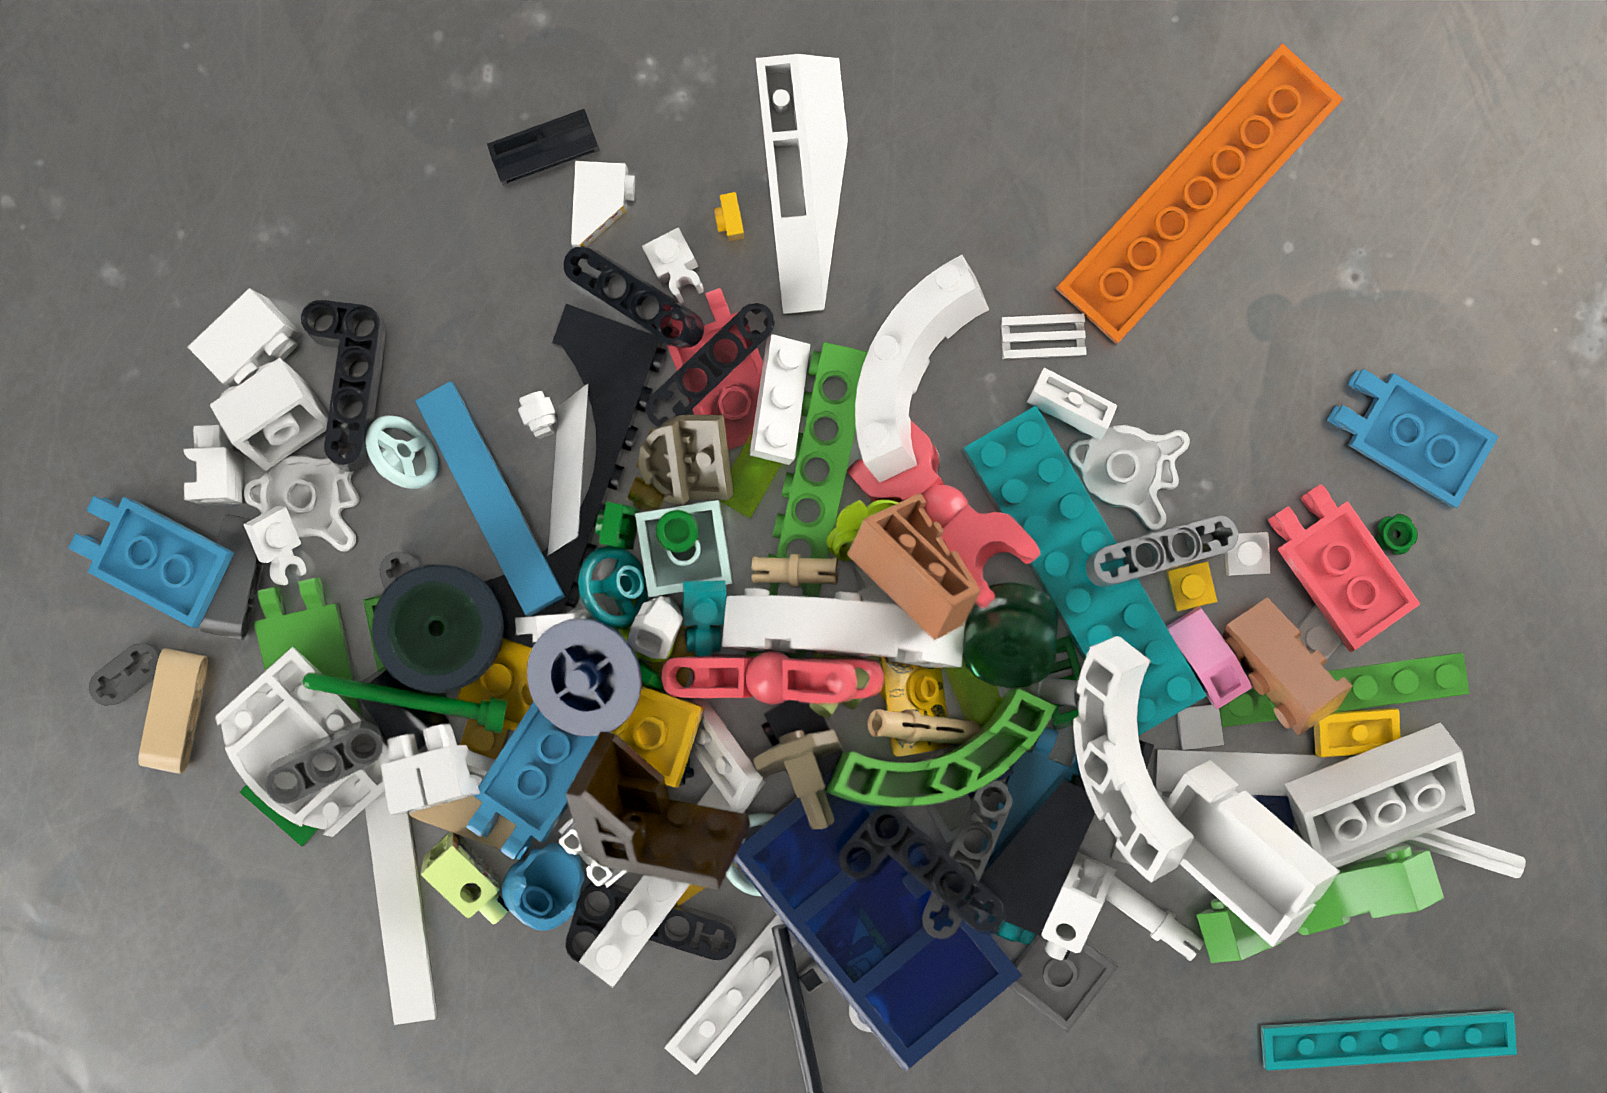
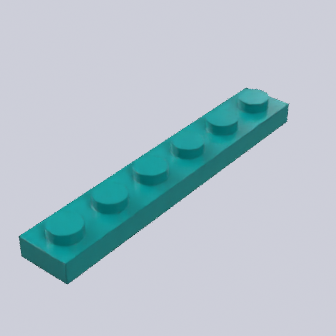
M1510 1010L1261 1026L1263 1068L1266 1071L1517 1055L1514 1012Z

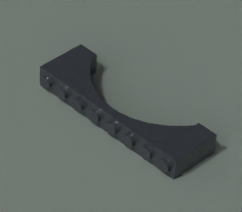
M566 304L552 343L566 352L575 365L584 386L588 384V397L592 406L596 429L595 464L588 492L579 510L578 537L548 555V548L542 552L565 597L532 616L566 614L568 606L576 607L580 598L577 581L581 566L586 557L597 549V545L591 544L595 533L598 513L600 510H605V503L610 489L617 491L625 471V467L620 466L619 463L624 449L631 451L635 444L639 428L633 426L638 410L646 411L647 401L653 392L652 388L647 387L652 371L660 372L667 353L666 349L661 348L662 342L656 335ZM505 575L483 581L492 590L500 605L504 623L503 638L533 648L536 643L533 642V634L516 635L515 618L527 616L524 614ZM462 594L453 620L480 629V620L475 606Z

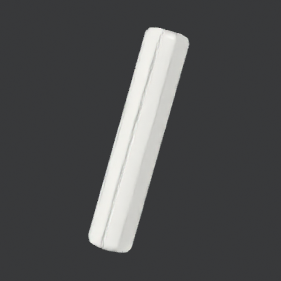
M1437 829L1404 841V843L1513 878H1520L1526 864L1525 858Z

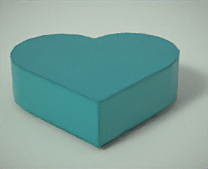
M989 914L987 921L992 923L996 916ZM1007 921L1003 928L995 933L1003 939L1012 942L1017 941L1025 945L1031 944L1036 935Z

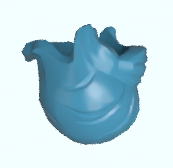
M550 843L543 849L534 848L528 856L514 863L504 877L502 896L506 907L524 925L535 930H551L565 923L575 912L580 889L585 880L582 859L577 854H568L557 843Z

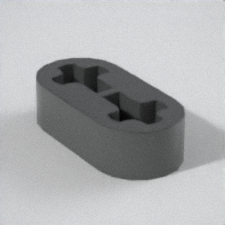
M151 643L134 644L127 648L91 677L89 693L92 699L104 706L117 705L127 700L154 679L161 650ZM138 652L140 654L150 653L152 659L149 660L148 665L151 669L149 671L147 669H139L131 673L129 669L139 661L136 654ZM122 675L124 680L115 687L117 695H104L102 689L105 688L106 684L103 679H116Z

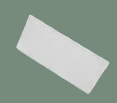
M588 384L558 407L548 555L578 537Z

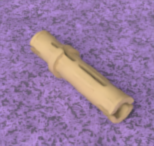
M881 709L873 710L868 718V730L872 736L897 738L900 742L913 744L920 740L961 745L981 729L979 723L974 720L925 716L916 710L905 709L900 713ZM902 725L914 726V728L903 727Z

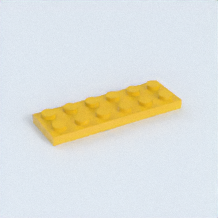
M470 628L458 665L473 653L479 641L480 629ZM503 638L500 651L491 667L479 679L462 687L458 700L480 704L482 700L490 701L491 697L508 700L503 727L515 731L534 702L527 681V665L532 647ZM641 685L640 698L635 710L622 725L610 731V733L619 736L664 776L666 785L677 788L680 785L705 707Z

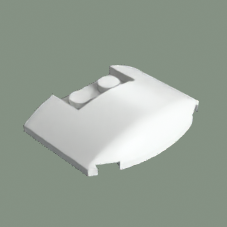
M292 646L216 714L217 726L221 723L223 738L226 744L224 748L235 769L244 782L265 804L284 818L301 827L304 824L324 829L323 835L333 837L385 790L380 765L390 762L388 745L383 738L382 754L376 762L295 802L282 804L275 802L269 797L265 784L267 772L271 764L355 722L365 721L341 695L309 690L303 686L302 679L305 674L322 673ZM360 734L353 738L351 744L359 752H368L373 749L376 742L370 735ZM320 753L312 760L314 766L321 771L331 770L337 763L334 756L329 753ZM281 772L274 777V783L281 789H291L298 783L297 778L290 772Z

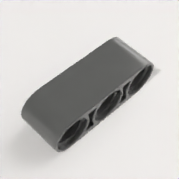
M226 514L222 520L217 544L235 553L200 624L201 632L238 640H244L248 633L264 563L259 562L243 525L251 521L252 519Z
M370 721L355 722L278 759L271 764L267 772L265 784L267 794L277 803H292L373 764L382 754L383 737L380 729ZM368 734L373 737L376 744L368 752H359L353 748L351 742L357 735ZM320 753H329L334 756L337 763L331 770L321 771L314 766L312 760ZM281 772H290L297 778L298 783L293 788L285 790L277 787L274 783V777Z

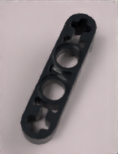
M585 246L575 247L566 254L563 262L564 271L572 282L655 334L662 343L680 348H691L702 339L704 324L695 312L609 257ZM581 258L586 259L589 266L602 272L598 277L582 272V268L578 265ZM621 275L626 282L625 292L622 296L613 298L608 291V284L614 276ZM654 296L659 303L658 313L655 317L646 319L641 313V304L645 298ZM671 319L683 322L681 334L679 329L668 324Z
M759 303L744 306L651 395L646 405V413L649 420L654 425L659 426L669 419L666 416L661 419L655 416L654 413L658 410L655 401L659 398L663 401L669 400L675 394L668 389L674 382L680 392L692 399V402L685 407L683 401L680 400L673 406L672 410L676 414L675 416L687 415L771 334L775 321L770 308ZM751 311L755 315L761 311L767 316L763 322L767 327L765 331L760 333L755 329L750 333L745 329L748 324L745 316L748 312ZM736 324L740 333L753 342L750 347L745 349L741 340L729 332L733 325ZM721 339H730L737 345V357L730 363H720L714 356V346ZM691 368H700L707 375V385L700 392H691L684 386V374Z

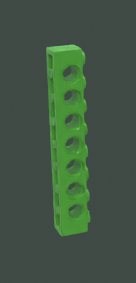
M823 342L821 352L813 350L808 375L816 376L813 392L804 391L801 416L807 417L804 433L798 432L795 457H798L795 474L786 472L781 497L789 498L786 514L777 513L772 537L780 539L777 555L768 554V558H788L787 547L792 541L797 539L804 540L810 545V558H828L829 549L826 540L835 526L856 431L855 403L857 387L867 351ZM831 378L842 380L847 387L845 396L839 400H831L823 393L822 387L824 383ZM828 418L836 423L838 433L834 439L822 441L816 437L813 428L820 419ZM821 459L827 463L829 474L826 479L814 482L807 478L804 469L810 460ZM811 499L817 502L820 507V515L814 522L805 523L798 519L796 507L800 501ZM770 583V596H778V588L781 583ZM822 583L800 584L802 587V597L819 598ZM796 649V653L783 654L791 659L806 658L807 650ZM747 652L746 655L758 656L762 652Z

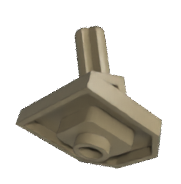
M803 730L786 734L779 738L780 745L753 758L756 769L762 778L787 770L797 798L801 799L810 826L813 829H824L834 823L835 817L824 790V780L816 759L842 750L835 730L804 735Z

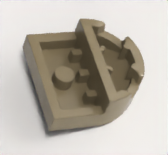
M724 415L674 416L653 430L641 445L638 461L643 480L647 485L653 484L658 491L664 494V501L676 505H684L689 499L728 500L734 494Z

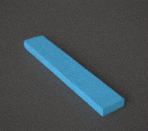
M450 381L415 400L524 614L530 617L565 597L455 384Z

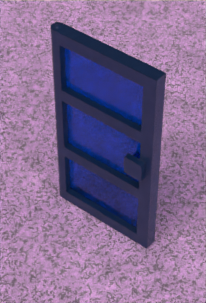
M836 766L822 776L825 791ZM825 792L835 817L834 823L824 829H813L809 824L801 799L796 798L745 839L733 861L895 1061L906 1071L1023 975L990 935L975 931L963 919L956 933L947 939L940 940L927 934L923 927L922 917L932 892L895 859H892L872 881L857 882L844 873L839 863V855L843 846L869 816L877 809L883 808L882 806L865 805ZM895 818L885 819L879 825L878 833L880 838L887 840L894 838L899 832L900 825ZM919 847L912 851L910 855L912 866L922 868L930 863ZM865 850L857 851L851 858V869L854 872L865 871L871 864V855ZM946 882V884H947V886L949 887V889H951L953 892H955V891L950 887V885ZM945 903L939 913L931 912L929 918L934 921L933 929L940 932L944 926L951 928L954 922L948 918L950 908Z

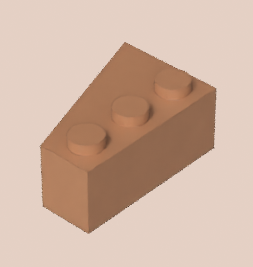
M919 493L864 519L847 555L935 641L963 626L981 590L957 551L950 552L942 539L943 528L939 522L932 523L924 510L926 501L922 494Z
M1267 597L1228 623L1222 637L1234 652L1238 661H1241L1249 671L1248 678L1254 689L1260 695L1266 694L1276 706L1274 713L1280 723L1287 729L1292 727L1299 736L1336 711L1352 688V685L1345 677L1336 681L1322 665L1327 662V659L1319 650L1312 654L1307 650L1298 638L1301 636L1298 628Z

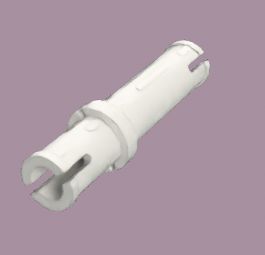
M1113 877L1105 900L1149 930L1151 938L1156 941L1163 940L1185 956L1187 960L1191 961L1197 953L1184 941L1189 942L1200 950L1205 942L1204 938L1175 920L1176 914L1170 910L1164 912L1119 878Z

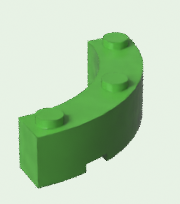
M1019 688L1006 691L998 708L986 724L969 740L952 751L936 758L916 763L886 762L868 758L852 751L844 752L838 761L825 792L845 800L882 807L922 806L964 796L1001 776L1026 750H1029L1047 726L1056 706Z
M1401 846L1386 851V857L1336 868L1339 871L1338 875L1321 899L1314 903L1315 907L1297 932L1301 933V935H1310L1345 925L1350 922V917L1369 912L1372 919L1402 913L1419 912L1444 899L1430 851L1411 852L1410 846ZM1218 898L1211 901L1212 908L1197 914L1211 963L1242 961L1252 955L1272 948L1269 943Z

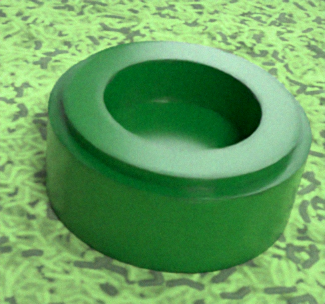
M669 511L657 523V540L668 551L676 553L687 551L694 546L698 539V524L694 517L685 511Z

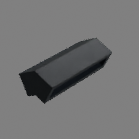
M585 108L487 143L492 162L502 185L600 151Z

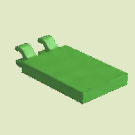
M320 577L298 581L306 610L285 614L279 586L258 590L259 602L266 619L254 621L265 670L293 646L322 675L356 681L338 603L325 604ZM342 696L364 719L360 700L358 698Z

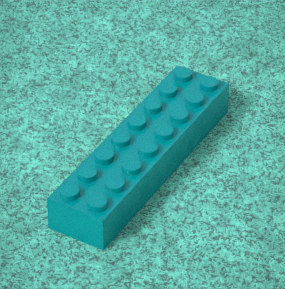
M1037 405L962 448L963 456L996 512L1010 515L1029 534L1040 549L1041 555L1027 565L1068 635L1071 636L1083 661L1085 662L1092 646L1116 636L1122 638L1150 660L1140 687L1137 704L1138 736L1205 698L1207 695L1139 579L1109 587L1097 586L1089 580L1085 568L1087 558L1091 553L1106 546L1117 544ZM1123 558L1112 562L1105 561L1100 564L1102 572H1110L1125 566Z

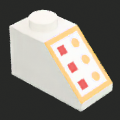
M575 161L571 245L573 248L589 246L626 212L627 200L634 201L635 176L628 175V168L625 163Z

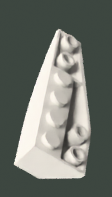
M805 54L756 58L783 315L822 311L825 308L848 143L839 58Z

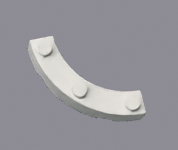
M963 255L936 269L904 296L880 327L863 363L857 387L855 426L863 462L879 483L917 466L911 440V419L908 415L912 394L916 393L921 378L930 363L929 356L945 336L949 339L972 319L990 310L976 276Z
M747 588L744 589V596L726 597L722 647L747 652H767L773 650L781 653H796V649L816 650L818 654L857 658H868L871 655L885 656L891 662L927 668L962 667L965 622L963 626L934 641L899 605L861 601V595L857 593L836 592L835 599L770 596V591Z
M1116 636L1092 646L1083 664L1076 690L1080 698L1078 716L1074 718L1073 725L1075 750L1084 787L1100 821L1105 819L1110 830L1118 839L1115 845L1124 857L1148 881L1153 882L1178 867L1195 836L1178 821L1163 802L1151 781L1142 757L1137 728V704L1140 687L1150 660L1122 638Z

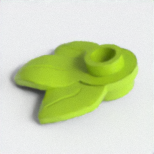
M859 500L845 507L836 519V528L829 533L826 540L830 553L841 561H853L847 554L863 520L898 504V502L878 500L866 507Z

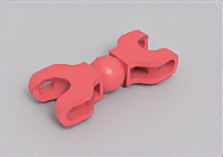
M911 421V440L917 466L881 483L865 466L862 459L856 460L847 469V473L872 502L892 500L900 503L921 493L926 501L924 510L932 523L939 522L944 530L942 539L950 552L957 551L981 590L975 603L980 608H986L995 598L994 592L983 579V567L988 559L997 553H1011L1025 564H1030L1041 555V551L1029 534L1010 515L998 512L977 513L968 505V500L961 491L955 487L945 485L938 475L940 467L938 450L932 444L930 438Z
M772 650L762 652L758 656L713 653L712 656L673 658L664 664L661 679L666 693L674 697H754L756 700L770 705L781 704L786 700L835 704L851 699L876 696L883 687L884 675L879 663L868 658L800 657L791 659L781 652ZM681 667H688L693 670V684L688 688L683 687L677 681L676 674ZM856 668L864 669L869 675L870 681L864 689L856 688Z

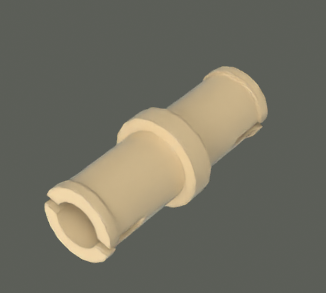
M791 554L790 558H758V556H753L751 570L755 572L751 574L752 583H789L790 587H800L801 583L837 585L839 571H836V568L839 567L838 558H801L800 554Z

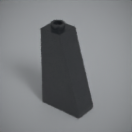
M1073 773L1070 780L1059 775L989 857L979 880L1005 906L1007 922L1039 936L1044 929L1095 815L1082 777ZM976 888L973 896L979 893L980 890ZM972 896L969 905L994 915L992 910L996 905L991 904V906L986 908Z

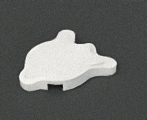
M1118 425L1108 428L1101 441L1091 437L1073 442L1068 449V459L1078 469L1085 487L1094 498L1111 507L1130 510L1139 518L1145 528L1150 531H1156L1161 529L1166 523V514L1157 498V491L1159 489L1172 490L1178 486L1179 477L1175 467V460L1188 449L1190 439L1183 430H1175L1165 435H1153L1140 428Z
M346 447L342 448L339 453L343 458H346L347 452H354L355 449ZM289 456L281 460L261 478L252 480L245 486V501L250 506L257 508L262 514L276 506L286 507L298 537L317 536L323 538L342 552L350 551L356 544L355 533L341 518V512L344 508L356 507L360 502L359 494L351 481L352 474L355 471L346 472L340 470L328 457Z

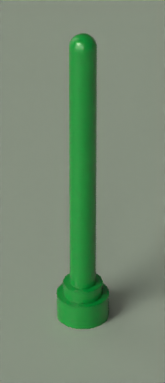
M307 673L302 679L303 686L309 690L478 720L477 725L485 726L486 731L497 733L502 732L508 701L491 697L490 701L482 700L480 704L317 673Z

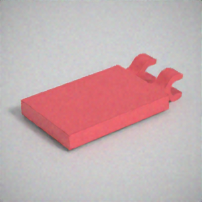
M721 288L705 293L715 321L704 325V334L700 342L691 348L667 345L676 370H679L737 314L731 315ZM671 319L672 325L679 329L681 334L683 322ZM736 324L729 329L730 333H733L741 340L745 349L752 345L753 342L740 333ZM747 324L745 329L751 333L749 325ZM721 339L715 344L713 353L716 360L726 364L735 360L738 348L732 340ZM758 348L749 354L692 409L694 415H724L728 450L752 441L763 361ZM696 367L687 370L683 377L684 386L691 392L702 391L708 381L706 373Z
M1320 484L1300 497L1305 507L1319 518L1316 523L1304 529L1289 506L1268 519V522L1273 530L1287 542L1279 547L1278 551L1348 651L1352 652L1415 609L1420 603L1347 501L1337 507L1327 489Z

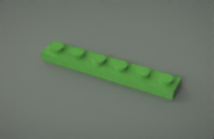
M1461 652L1326 670L1336 681L1345 677L1352 685L1342 704L1334 712L1470 694L1464 653ZM1253 687L1219 708L1222 727L1278 720L1274 713L1276 706L1266 694L1260 695Z

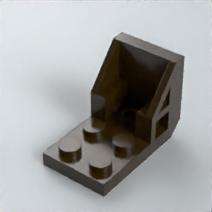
M599 733L566 792L582 852L600 866L717 890L720 889L750 827L748 814L670 800L664 776L619 736L612 733Z

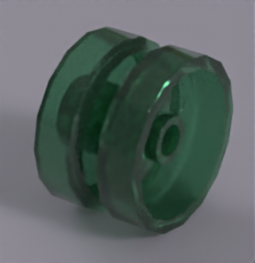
M1014 582L990 585L989 588L995 595L994 600L986 608H980L974 603L966 618V634L962 655L966 668L977 679L992 686L1020 688L1043 681L1053 671L1056 661V635L1058 632L1059 614L1055 602L1045 592L1030 585Z

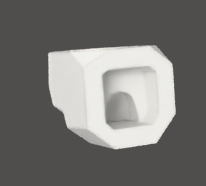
M655 596L648 602L643 603L627 639L628 644L634 651L654 659L667 658L683 621L677 603L671 597Z

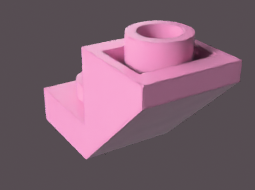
M1198 606L1166 626L1191 670L1195 673L1209 701L1216 709L1221 708L1253 688L1236 655L1202 608Z

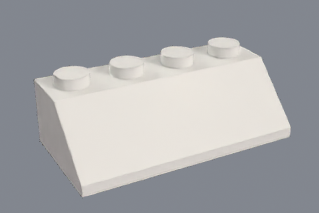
M1441 722L1284 784L1292 815L1303 840L1335 868L1475 814L1462 750Z

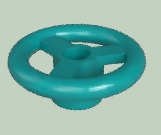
M614 546L600 547L590 553L584 560L579 572L578 587L582 603L588 613L596 621L611 628L619 629L633 625L643 603L649 601L645 572L639 560L629 551ZM608 558L617 559L611 575L607 576L604 580H591L593 570L600 561ZM593 594H605L607 598L614 600L623 615L614 616L605 612L597 604ZM637 598L635 605H633L631 599Z

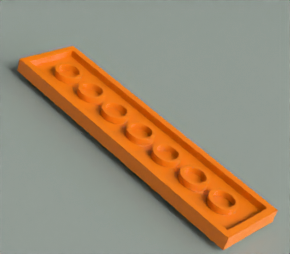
M1282 43L1055 289L1080 312L1084 313L1115 344H1118L1340 104L1343 98Z

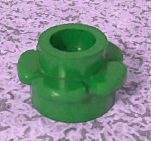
M1395 514L1394 517L1386 516L1377 527L1379 535H1377L1379 546L1384 551L1390 550L1394 555L1407 553L1418 538L1417 528L1412 523V520L1404 514ZM1395 530L1400 532L1399 538L1393 536Z

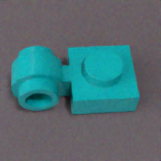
M683 581V625H694V627H686V652H694L695 656H712L713 652L721 651L720 626L712 627V625H724L726 608L725 581Z

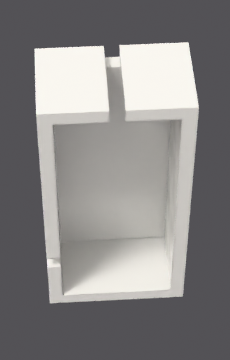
M1209 760L1185 772L1165 803L1178 821L1195 836L1179 864L1267 943L1274 947L1298 931L1315 907L1314 903L1321 899L1339 871L1246 790L1238 794L1235 789L1239 784Z

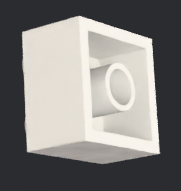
M249 288L198 336L188 348L222 384L233 387L240 385L255 375L256 371L264 364L273 362L276 358L285 359L297 347L298 343L295 340L302 333L267 297Z
M281 358L264 364L256 371L255 375L238 386L228 388L221 394L219 399L210 404L231 443L265 471L325 432L327 428L328 413L314 390Z

